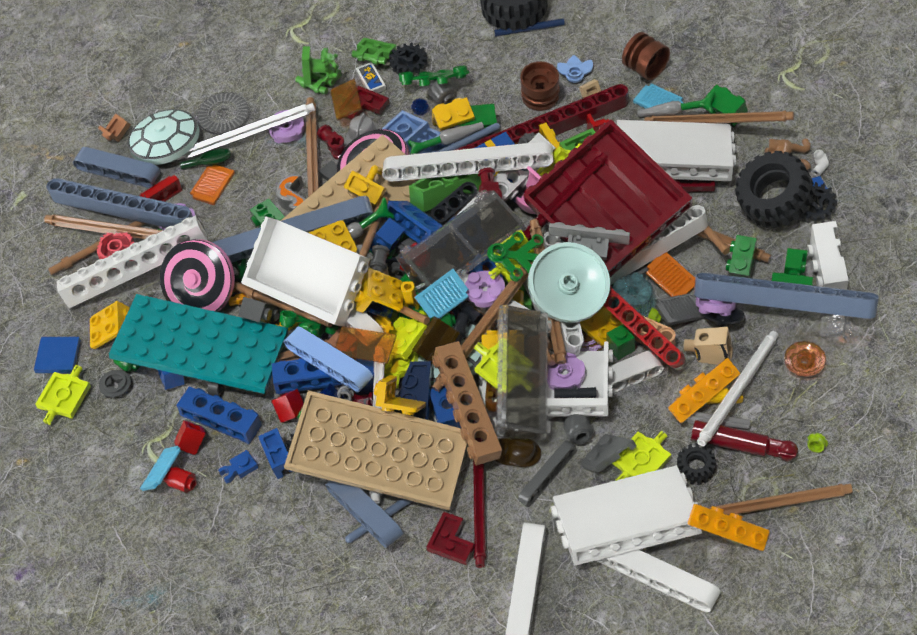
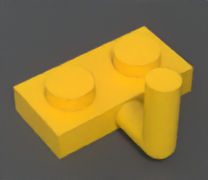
M373 165L366 177L352 170L344 188L358 196H368L370 202L378 206L387 188L373 180L376 174L382 175L383 168Z

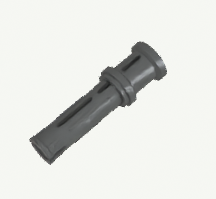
M376 245L372 248L373 259L370 261L369 266L383 273L387 269L386 258L390 250L386 246Z

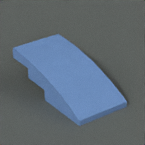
M403 110L382 128L398 133L407 144L409 155L411 147L408 144V140L421 143L436 138L441 133L430 128L427 121ZM440 143L423 149L418 154L437 152L449 145Z

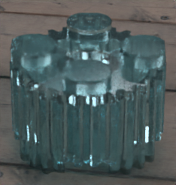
M638 272L633 273L631 276L629 274L627 277L623 276V278L614 282L613 289L641 315L646 317L647 312L653 306V286H651V282L646 280L645 277L643 278V275ZM619 299L613 301V308H616L619 305Z

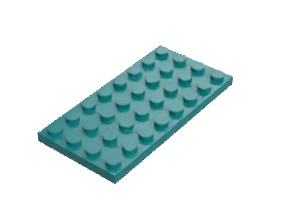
M136 294L111 347L109 359L265 394L272 376V363H277L284 340L288 335V328Z

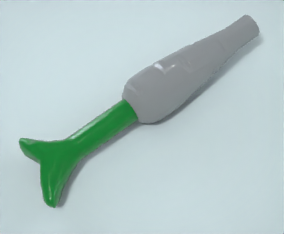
M712 91L708 96L699 101L686 103L671 101L638 110V117L679 115L683 110L704 108L713 114L711 104L714 100L715 92Z
M479 122L442 131L438 137L421 143L408 140V144L411 147L410 155L418 154L421 150L440 143L450 145L476 131L484 129L483 123Z
M382 198L376 212L360 223L353 222L347 226L353 241L363 234V229L379 218H395L393 213L388 211L386 198Z

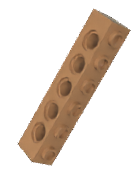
M459 341L435 347L432 362L434 367L439 369L440 383L446 387V398L448 403L453 405V416L455 421L460 423V434L463 441H467V451L470 459H474L475 465L500 459L502 448ZM447 366H454L455 369H449ZM459 383L462 387H457L454 384ZM466 401L469 405H463L461 402ZM469 419H473V420H475L477 423H474V424H473V423H470L468 420H469ZM475 438H482L484 442H478Z

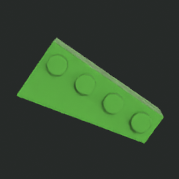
M477 173L420 179L409 186L410 203L421 211L426 212L433 209L465 182L474 183L478 191L481 178ZM469 190L463 191L464 193H471Z

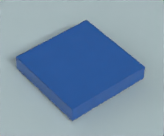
M41 337L34 366L35 373H71L77 362L81 343L80 337Z

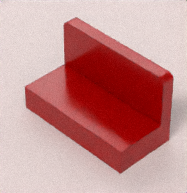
M173 175L163 179L141 193L140 196L165 202L181 192L182 188L179 179Z

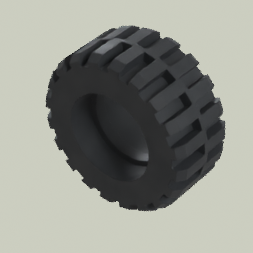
M480 0L482 15L486 21L496 28L501 27L503 30L509 28L511 31L520 28L521 30L526 29L528 25L530 27L533 26L536 21L539 22L543 18L548 8V0Z
M782 151L766 152L763 156L758 155L754 157L755 160L749 161L745 165L746 168L741 170L739 173L740 178H737L735 183L737 186L735 188V195L746 216L753 223L761 224L762 227L769 228L770 225L773 228H778L782 224L786 226L792 220H798L800 218L799 215L804 214L808 210L807 205H811L813 200L811 196L814 195V183L804 163L797 156H793L792 153L784 152L783 154ZM778 180L789 181L787 188L780 195L770 199L760 198L762 191L769 184Z

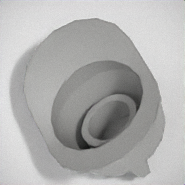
M362 113V115L356 116L351 120L345 138V146L359 135L378 129L377 124L366 113Z

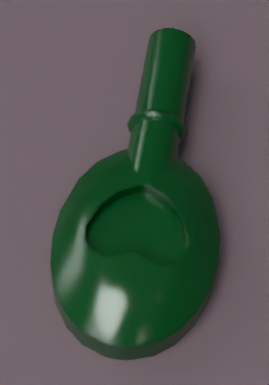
M220 148L205 152L198 158L180 162L181 170L200 165L222 163L231 157V151L227 148Z

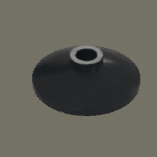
M735 308L729 316L710 312L709 314H704V317L717 323L718 326L727 327L729 324L743 321L744 312Z

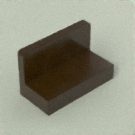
M434 316L412 351L433 364L432 356H434L435 347L454 343L460 332Z

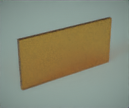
M355 79L330 90L337 121L362 110Z
M342 326L335 348L350 358L388 364L397 335Z

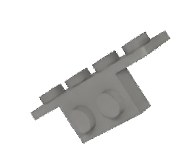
M561 222L549 224L550 236L567 237L568 242L578 243L590 248L602 260H607L609 242L629 244L630 233L621 229L613 231L602 227L587 228L583 225L570 226Z

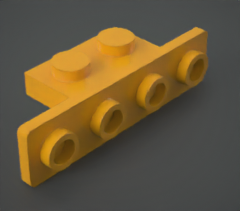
M726 358L709 373L704 374L702 372L693 380L696 383L691 387L688 384L679 391L681 395L675 399L676 401L668 409L680 423L684 422L739 376L740 372Z
M698 504L693 505L688 525L761 551L764 550L770 532L768 529L743 521V516L730 513V515L723 514L724 510L718 507L711 506V509Z

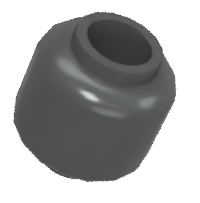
M437 79L430 82V85H428V95L437 104H448L453 100L455 90L449 81L445 84H438Z
M573 414L564 421L563 428L570 442L584 444L592 437L593 428L587 416Z

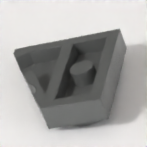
M605 434L586 455L581 465L586 470L600 472L610 463L621 458L620 452L628 447L633 450L637 445L632 439Z

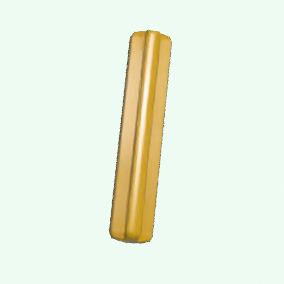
M378 311L377 314L372 315V318L381 326L385 333H389V330L394 329L391 321L382 312Z

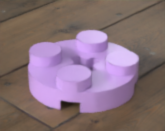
M283 110V111L277 112V113L274 114V115H277V114H279V113H282V112H285V111H288V110ZM300 117L268 129L269 134L276 143L300 140L305 130L304 119Z
M489 271L470 273L465 283L469 289L466 291L469 296L467 300L469 302L471 300L478 307H491L505 288L504 280L500 277V274L492 279L491 275L488 274ZM482 287H489L487 288V291H483V289H481Z
M696 297L695 304L699 307V312L703 314L712 312L719 313L722 316H729L731 311L736 308L735 302Z
M566 352L565 364L559 365L556 363L553 366H549L545 363L543 372L549 388L552 390L554 388H573V386L580 388L585 378L583 361L576 358V355ZM563 369H567V372H569L566 375L560 374Z

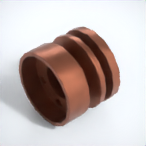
M639 32L626 44L622 54V63L645 79L653 80L665 69L669 61L670 49L663 43L655 41L653 37L645 32Z
M543 61L532 62L524 67L520 76L523 103L528 108L537 111L548 110L555 106L559 100V74L557 69L552 64Z

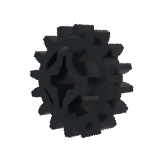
M403 43V47L397 46V50H392V54L389 55L390 68H392L393 72L397 71L398 75L402 72H413L414 76L415 72L419 74L420 69L425 70V65H428L427 52H425L424 47L420 48L419 44L413 46V43H410L407 46L406 43Z
M815 182L813 186L814 195L811 196L815 202L812 200L811 205H807L808 210L800 215V219L806 217L807 223L810 220H814V224H817V220H821L824 223L825 217L828 219L832 218L831 213H836L837 200H835L836 193H832L831 187L825 189L824 183L820 187Z

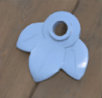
M575 55L567 63H557L558 72L566 76V79L572 83L580 82L584 75L590 73L593 69L592 60L582 63Z

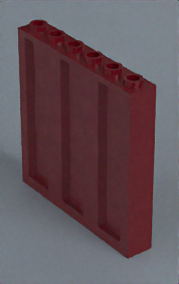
M612 119L607 123L601 124L596 133L587 136L582 145L572 149L568 157L563 161H558L554 169L549 173L543 174L539 182L534 186H529L523 194L525 203L537 215L540 214L546 220L545 222L548 226L550 223L561 222L570 226L583 225L587 228L602 227L606 230L615 231L621 229L629 232V244L609 242L607 260H603L608 269L610 277L693 206V198ZM604 152L608 156L604 166H601L589 176L578 190L549 216L544 209L595 157ZM560 237L563 242H568L567 237Z

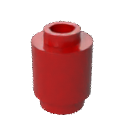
M171 467L164 478V482L169 487L185 493L193 490L197 483L194 473L178 467Z

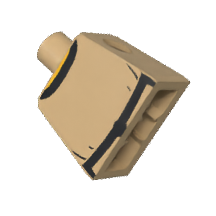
M729 328L697 329L695 339L684 340V351L695 352L697 361L700 363L719 365L726 358L732 361L733 346Z

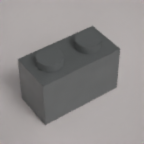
M243 297L238 316L274 325L279 318L280 312L279 307Z

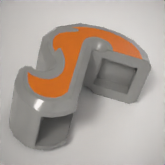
M289 175L276 186V197L279 205L286 210H290V212L306 200V198L298 194L303 188V181L300 175Z

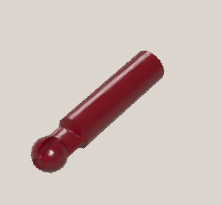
M695 420L691 435L692 441L698 440L700 432L708 422ZM722 425L719 426L711 441L707 442L710 445L755 455L774 456L784 461H791L798 454L797 445L790 440L772 439L768 435Z

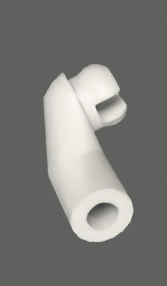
M816 150L813 154L816 166L812 170V174L815 177L820 176L829 165L827 156L822 150Z

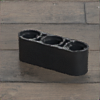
M472 182L463 183L432 209L430 217L441 225L448 223L451 218L455 217L476 196V185ZM469 190L472 195L466 196L463 191ZM449 202H455L458 207L452 208ZM439 213L444 219L438 220L434 214Z

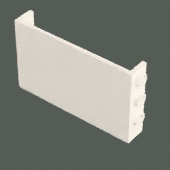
M617 120V125L673 179L732 181L733 166L736 165V155H734V132H731L730 124Z
M265 217L259 236L254 243L252 255L247 262V268L241 283L329 323L345 327L350 311L354 307L356 295L361 289L364 274L368 270L370 259L277 219Z
M604 342V351H580L576 357L580 361L582 360L585 366V378L580 388L596 387L597 398H554V390L549 388L543 374L539 387L528 392L519 385L507 397L505 396L504 408L493 412L486 408L485 394L487 381L480 376V381H483V385L479 386V393L488 416L540 417L570 416L573 414L608 416L609 397H613V386L609 385V380H613V367H609V362H613V350H609L608 342ZM563 369L560 374L566 375L569 372H567V369ZM493 397V402H496L497 397Z
M677 465L553 496L554 506H551L553 518L558 519L556 521L558 533H563V536H561L564 549L568 548L574 566L701 534V529L688 525L692 507L698 503L693 502L692 490L690 487H686L685 474L680 473Z

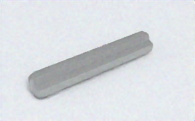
M695 412L688 418V422L694 424L695 420L708 422L713 414ZM726 416L720 425L749 431L751 422L749 419Z

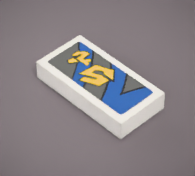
M372 62L356 68V73L366 89L376 93L386 90V85Z

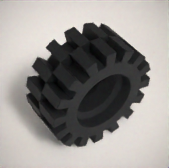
M695 443V447L689 444L688 449L683 447L682 452H679L677 467L680 473L685 474L686 481L690 480V484L694 485V481H697V485H701L702 480L704 483H707L708 478L711 480L713 474H715V454L712 453L710 448L706 450V445L700 448L698 443ZM698 459L703 461L705 465L701 469H693L689 467L688 462Z

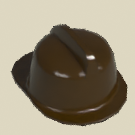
M518 434L498 439L502 452L500 459L495 461L499 464L531 467L539 462L541 449L528 435Z

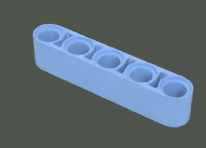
M297 327L284 340L285 346L291 352L355 392H360L373 378L368 368L302 327Z

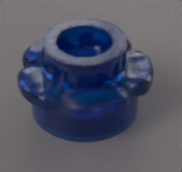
M416 99L412 102L411 109L416 115H424L427 113L429 105L425 99Z

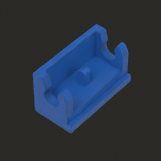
M275 428L258 436L274 474L277 479L283 477L282 470L285 469L284 465L288 451L278 429Z

